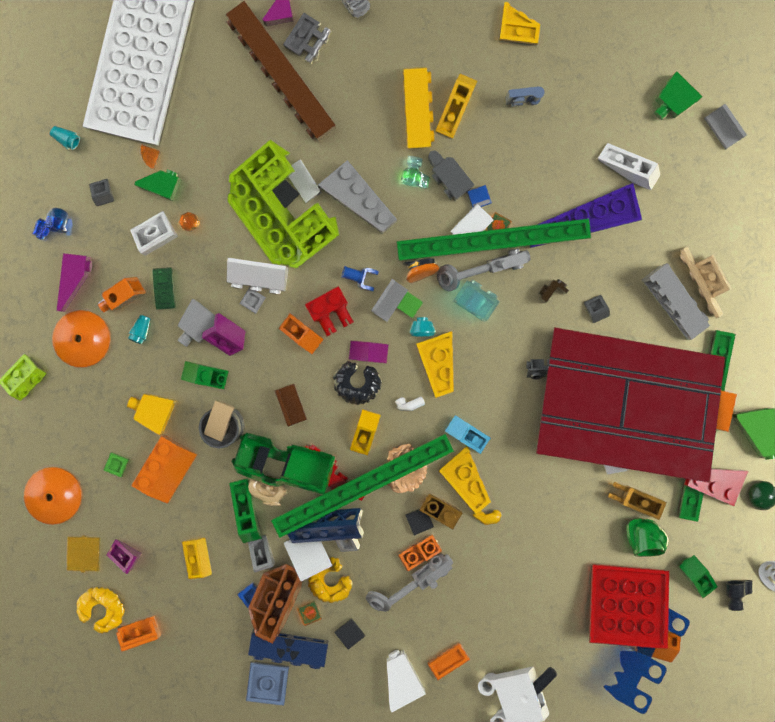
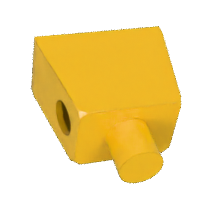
M143 394L141 400L131 396L127 407L136 411L133 418L135 421L156 434L162 435L176 400Z

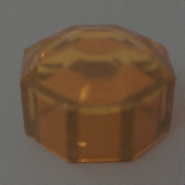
M187 212L181 215L179 223L182 229L191 232L197 229L199 220L195 214Z

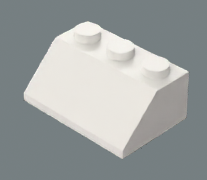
M228 258L227 282L231 283V287L242 289L243 285L250 286V290L262 291V288L269 289V293L280 294L281 291H286L289 269L281 265Z

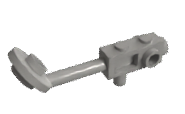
M519 248L508 251V255L488 260L487 264L458 272L452 265L446 264L438 270L437 280L444 290L453 291L459 287L460 280L488 271L495 273L511 267L513 270L523 268V264L531 260L528 250L520 251Z
M441 553L438 556H434L429 563L412 574L414 579L412 582L391 597L387 598L381 593L370 591L366 595V600L375 610L389 611L394 603L418 586L422 590L428 586L432 589L436 588L438 585L436 580L446 576L453 569L451 566L453 561L448 554L444 556Z

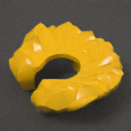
M330 557L332 566L309 577L308 587L313 596L317 597L318 600L333 603L335 601H342L349 596V592L352 589V580L350 576H343L335 586H328L325 583L324 576L326 573L339 572L342 569L339 559Z
M90 588L77 600L76 613L82 623L90 620L93 606L101 604L106 608V616L95 622L93 626L94 630L98 633H108L109 630L122 624L121 619L125 612L123 603L120 602L118 595L108 588Z

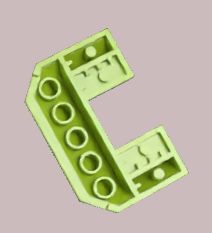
M269 140L229 175V182L231 184L228 202L273 264H283L298 268L339 236L336 216L329 219L321 206L316 203L295 220L287 207H283L272 190L294 173L295 170L286 159L290 153L272 140Z

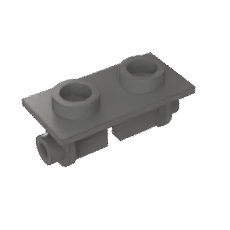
M530 359V361H527V378L537 380L547 377L550 359H547L548 366H544V359Z

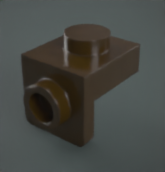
M559 279L557 281L551 280L548 286L544 284L538 294L541 295L539 300L544 304L547 303L556 289L563 294H567L569 291L566 288L567 284Z

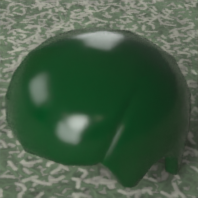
M759 481L751 486L748 498L755 509L766 511L775 506V486L767 481Z

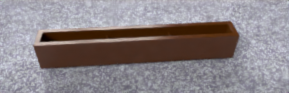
M241 2L226 13L228 19L226 23L232 31L236 30L240 35L237 37L244 47L246 45L251 50L249 55L255 62H260L262 65L260 69L266 78L270 76L274 81L272 86L277 93L282 92L285 96L283 101L288 108L293 107L296 111L294 116L299 123L302 124L304 122L308 129L305 131L310 138H316L319 142L336 129L335 123L246 2Z

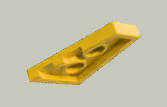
M452 331L416 344L435 398L454 392Z
M468 446L438 471L475 515L491 502Z

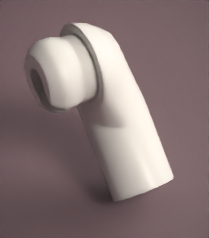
M421 396L409 402H406L404 397L395 400L396 408L400 411H413L425 405L424 399Z

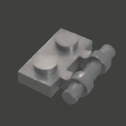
M303 13L283 46L299 57L303 51H306L308 55L305 61L311 64L313 59L317 58L320 54L319 50L322 45L326 44L329 40L328 36L332 31L325 27L321 33L317 30L320 22ZM314 36L317 38V41L315 42L313 47H311L308 45V43Z

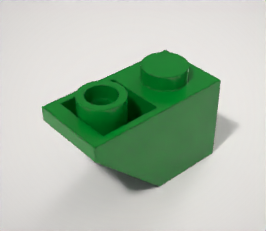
M185 361L181 380L225 389L229 371Z

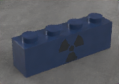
M253 629L248 655L256 660L268 658L275 663L287 661L294 666L306 664L310 668L320 669L325 667L329 640L279 633L272 644L255 636Z

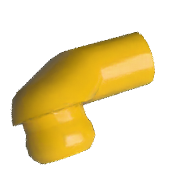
M494 510L489 514L480 511L475 515L473 512L472 516L484 525L497 524L502 514L500 511Z

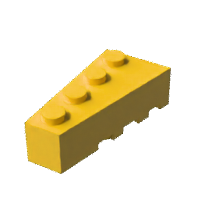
M426 67L402 68L404 75L407 147H431V142H434V130H430V123L433 122V111H429V103H432V91H428V83H431V71L427 72Z

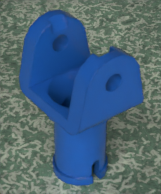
M344 266L341 278L356 281L359 288L373 292L374 287L364 285L363 283L367 272L378 275L379 271L371 268H363L359 271Z

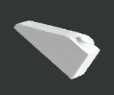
M607 143L598 157L599 161L623 177L649 190L653 188L660 177L658 163Z

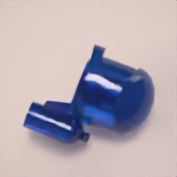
M57 207L50 209L45 220L39 218L36 221L32 234L40 240H44L50 231L66 234L67 229L65 227L69 220L68 213Z

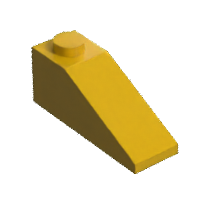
M461 73L459 74L436 132L450 138L454 137L477 80Z

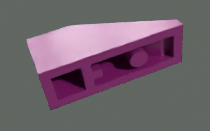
M63 253L56 311H66L87 279L88 273L92 271L90 257Z

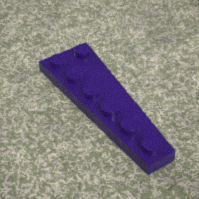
M631 183L537 225L589 219L590 232L593 233L641 221L642 216L634 184ZM546 244L532 245V246H530V248H534V247H538V246H542V245H546Z

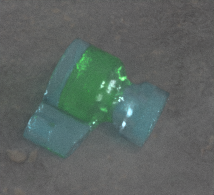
M408 156V167L403 170L401 177L402 184L423 189L428 188L430 177L419 171V167L422 166V158Z

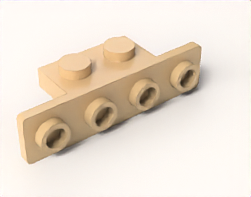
M685 247L681 250V260L685 265H688L691 270L689 271L690 277L699 285L698 291L701 297L706 299L709 304L707 308L710 314L714 315L717 319L723 313L714 297L730 290L731 287L714 255L696 263L688 247Z

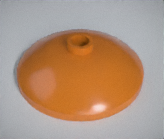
M85 310L73 311L63 316L56 324L52 336L53 347L59 358L68 365L89 367L101 361L108 352L110 332L105 321L97 314ZM77 335L81 336L80 342L76 341Z
M58 467L44 468L33 474L24 490V502L28 512L36 520L45 524L54 525L69 520L78 511L82 500V490L76 477L69 471ZM47 494L52 495L51 501L47 499Z

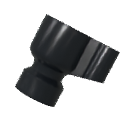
M732 580L726 582V595L730 598L728 602L729 610H744L742 598L753 593L752 580Z

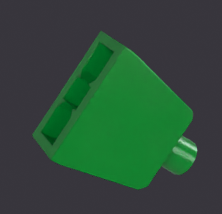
M676 71L655 99L660 107L654 114L660 120H663L668 114L672 118H676L697 103L703 96Z

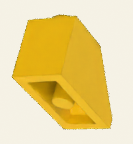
M362 409L350 447L351 451L368 456L381 415Z

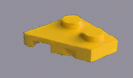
M504 2L499 40L537 45L540 24L533 19H529L523 12L517 11L508 2Z

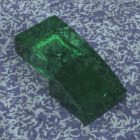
M172 267L154 268L152 271L156 310L175 308L176 301Z

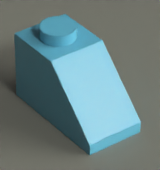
M456 415L445 430L448 434L480 454L491 439Z

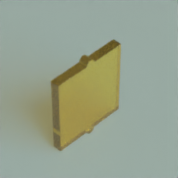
M86 535L82 537H68L67 571H81L82 573L85 571H99L100 537H86Z

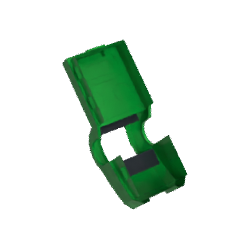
M250 433L240 436L241 443L236 457L232 459V465L236 473L269 486L279 487L286 484L325 494L336 460L335 456L296 445L287 446V451L275 448L269 438ZM267 458L285 462L280 479L271 478L263 474L262 471Z

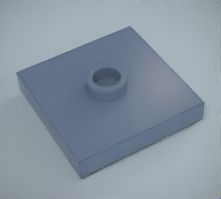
M251 662L246 701L284 706L289 666Z

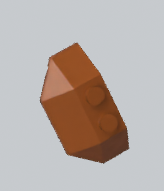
M285 564L263 573L248 607L255 636L272 644L286 624L301 590L302 581H300L293 566Z

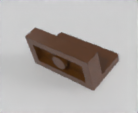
M295 384L275 390L288 427L307 420Z

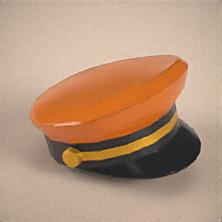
M434 258L403 263L409 271L406 278L409 283L430 277L440 269Z

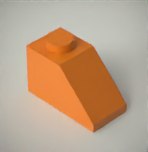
M291 313L279 327L282 332L311 354L314 353L324 340Z

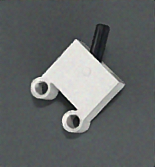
M534 666L500 674H486L478 683V690L485 696L492 695L496 690L502 709L498 710L490 722H500L498 718L502 719L503 722L545 721L549 711L542 691L557 677L556 670L548 667L539 678ZM486 681L489 682L492 685V687L488 686Z

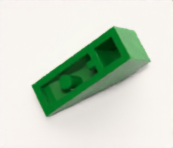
M248 478L229 483L238 536L243 543L262 539L253 497L248 488Z

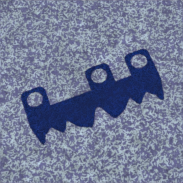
M669 608L668 630L682 637L685 635L690 621ZM677 618L682 619L685 624L684 629L681 631H676L672 626L673 621ZM637 647V651H620V663L624 672L614 673L617 684L603 686L616 700L641 714L647 712L652 702L650 695L637 688L641 677L643 676L655 684H660L667 672V668L663 664L651 658L655 648ZM654 665L660 667L661 676L659 678L651 677L649 674L650 667ZM639 695L644 696L647 700L644 708H638L634 703L635 698Z

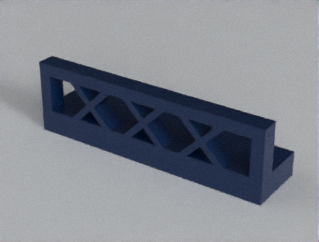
M361 508L335 510L321 517L317 522L309 523L287 535L292 543L359 539L364 534L360 525L363 511ZM351 515H355L354 519L346 520ZM333 517H338L334 521H328Z

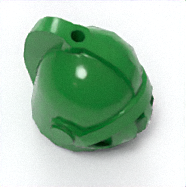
M633 519L627 524V538L633 549L634 556L651 557L660 556L665 553L669 540L665 531L655 521Z

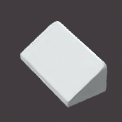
M298 160L292 165L295 172L289 178L305 203H307L322 192L302 161Z
M476 204L450 232L455 235L484 231L493 219Z

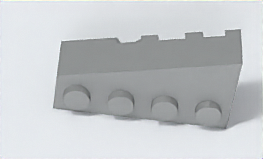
M348 160L318 184L322 191L326 192L382 234L397 222L396 217Z
M668 263L660 265L642 279L687 340L694 339L710 326L708 317L699 310L696 301L688 294Z

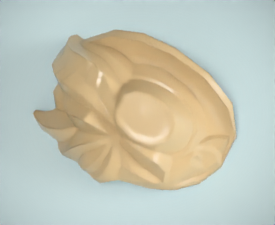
M253 479L250 480L248 485L249 492L265 505L281 506L279 501L287 493V489L283 485L274 487Z

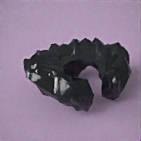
M350 361L342 364V367L333 376L335 380L334 389L337 391V395L341 396L346 403H351L352 405L369 403L371 399H375L376 394L382 387V380L374 367L366 366L363 370L365 384L360 388H355L351 385L350 378L356 372L357 364Z

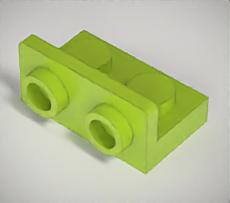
M23 354L0 378V385L11 397L21 401L41 382L46 372L38 368L28 355Z

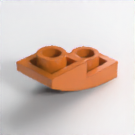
M430 535L397 555L405 569L410 571L422 562L428 561L439 554L442 550L434 536Z

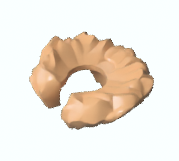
M411 444L401 445L398 448L394 447L388 452L389 457L387 460L391 461L415 448ZM426 465L387 485L397 493L413 492L426 479V469L428 467Z

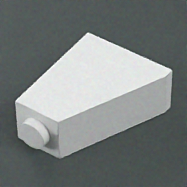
M404 649L400 652L399 650L391 652L387 658L391 712L426 694L425 688Z

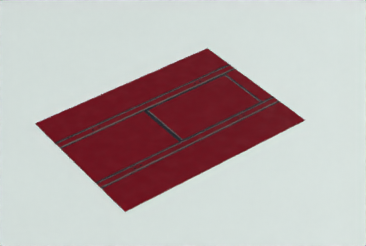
M554 327L536 454L710 483L725 357Z

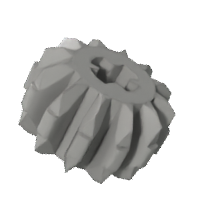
M342 0L348 12L356 18L363 16L370 9L368 0Z

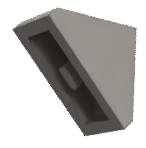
M266 535L261 536L262 539L248 542L254 572L271 568L275 564Z

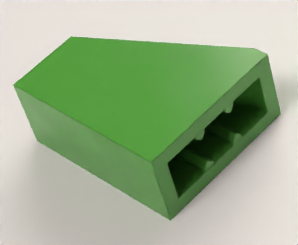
M764 408L732 414L733 419L757 455L765 457V460L775 459V408Z

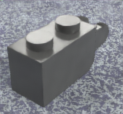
M430 151L428 160L434 167L432 169V178L438 185L441 183L444 186V193L450 200L453 198L457 201L474 187V183L454 158L447 157L444 159L437 151Z

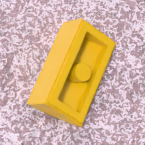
M198 538L182 541L188 578L197 579L210 576L212 571L206 539Z

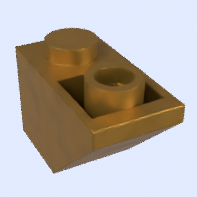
M430 493L420 508V511L452 530L463 514L460 509Z

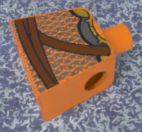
M137 277L124 278L102 293L104 299L98 303V306L104 313L109 309L118 310L145 295L146 291Z

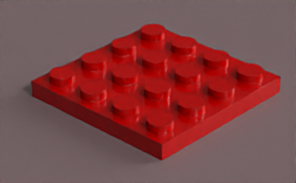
M592 565L589 643L668 649L669 571Z

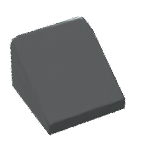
M108 179L89 184L91 197L96 206L114 201Z
M602 295L584 302L593 323L610 316V309Z

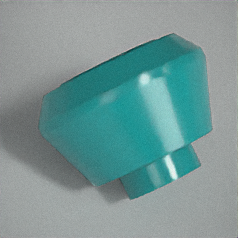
M417 317V321H413L409 333L415 337L433 336L436 331L432 321H428V317Z

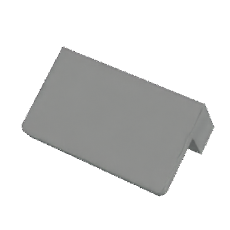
M726 104L704 118L725 150L747 136Z
M392 279L371 312L388 322L408 289Z

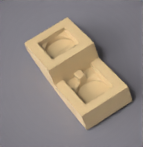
M215 400L204 435L222 442L235 407Z

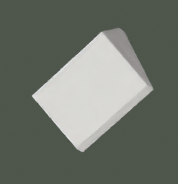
M164 211L130 230L139 252L145 256L178 237Z

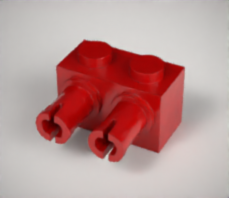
M339 286L305 304L313 321L320 323L326 337L331 335L329 328L332 333L337 332L329 317L331 313L337 314L343 328L348 326L346 319L349 324L354 322L346 308L348 302Z

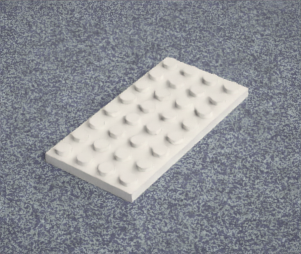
M194 0L113 1L82 127L159 146Z

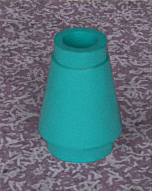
M54 126L50 131V136L66 149L74 150L80 142V137L76 132Z
M140 315L129 331L128 339L135 343L143 344L147 338L151 319Z

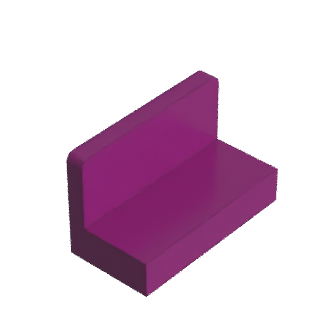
M217 313L214 326L205 330L202 338L231 356L243 350L245 330L220 313Z

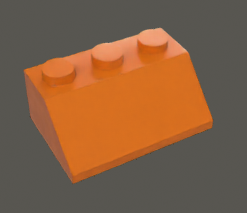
M163 435L131 486L147 496L168 504L198 454L170 437Z

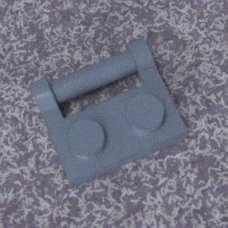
M540 86L509 90L505 97L506 105L519 107L527 102L531 105H537L544 96L545 91Z

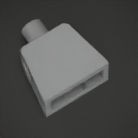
M195 299L191 300L178 324V327L184 331L178 341L186 347L193 339L198 343L203 342V332L214 326L215 315Z

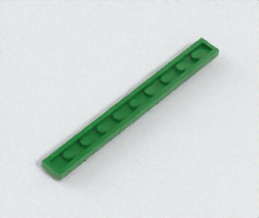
M589 219L403 240L397 241L399 261L590 239L591 232Z
M715 330L710 354L725 357L721 391H724L736 334ZM684 485L678 518L698 522L704 493Z
M443 434L326 492L324 495L322 494L272 519L271 522L279 538L454 452L446 434Z

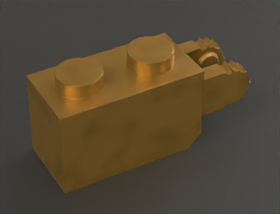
M616 482L613 483L612 486L616 489L624 490V494L621 498L614 493H609V498L619 501L626 507L660 520L667 502L630 486H623Z

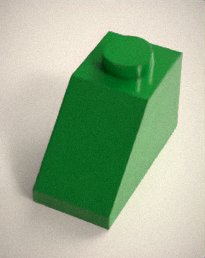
M167 169L166 172L160 170L135 181L134 185L173 201L181 179L177 177L178 173Z
M695 555L684 560L679 566L685 577L702 598H705L718 587L708 569Z

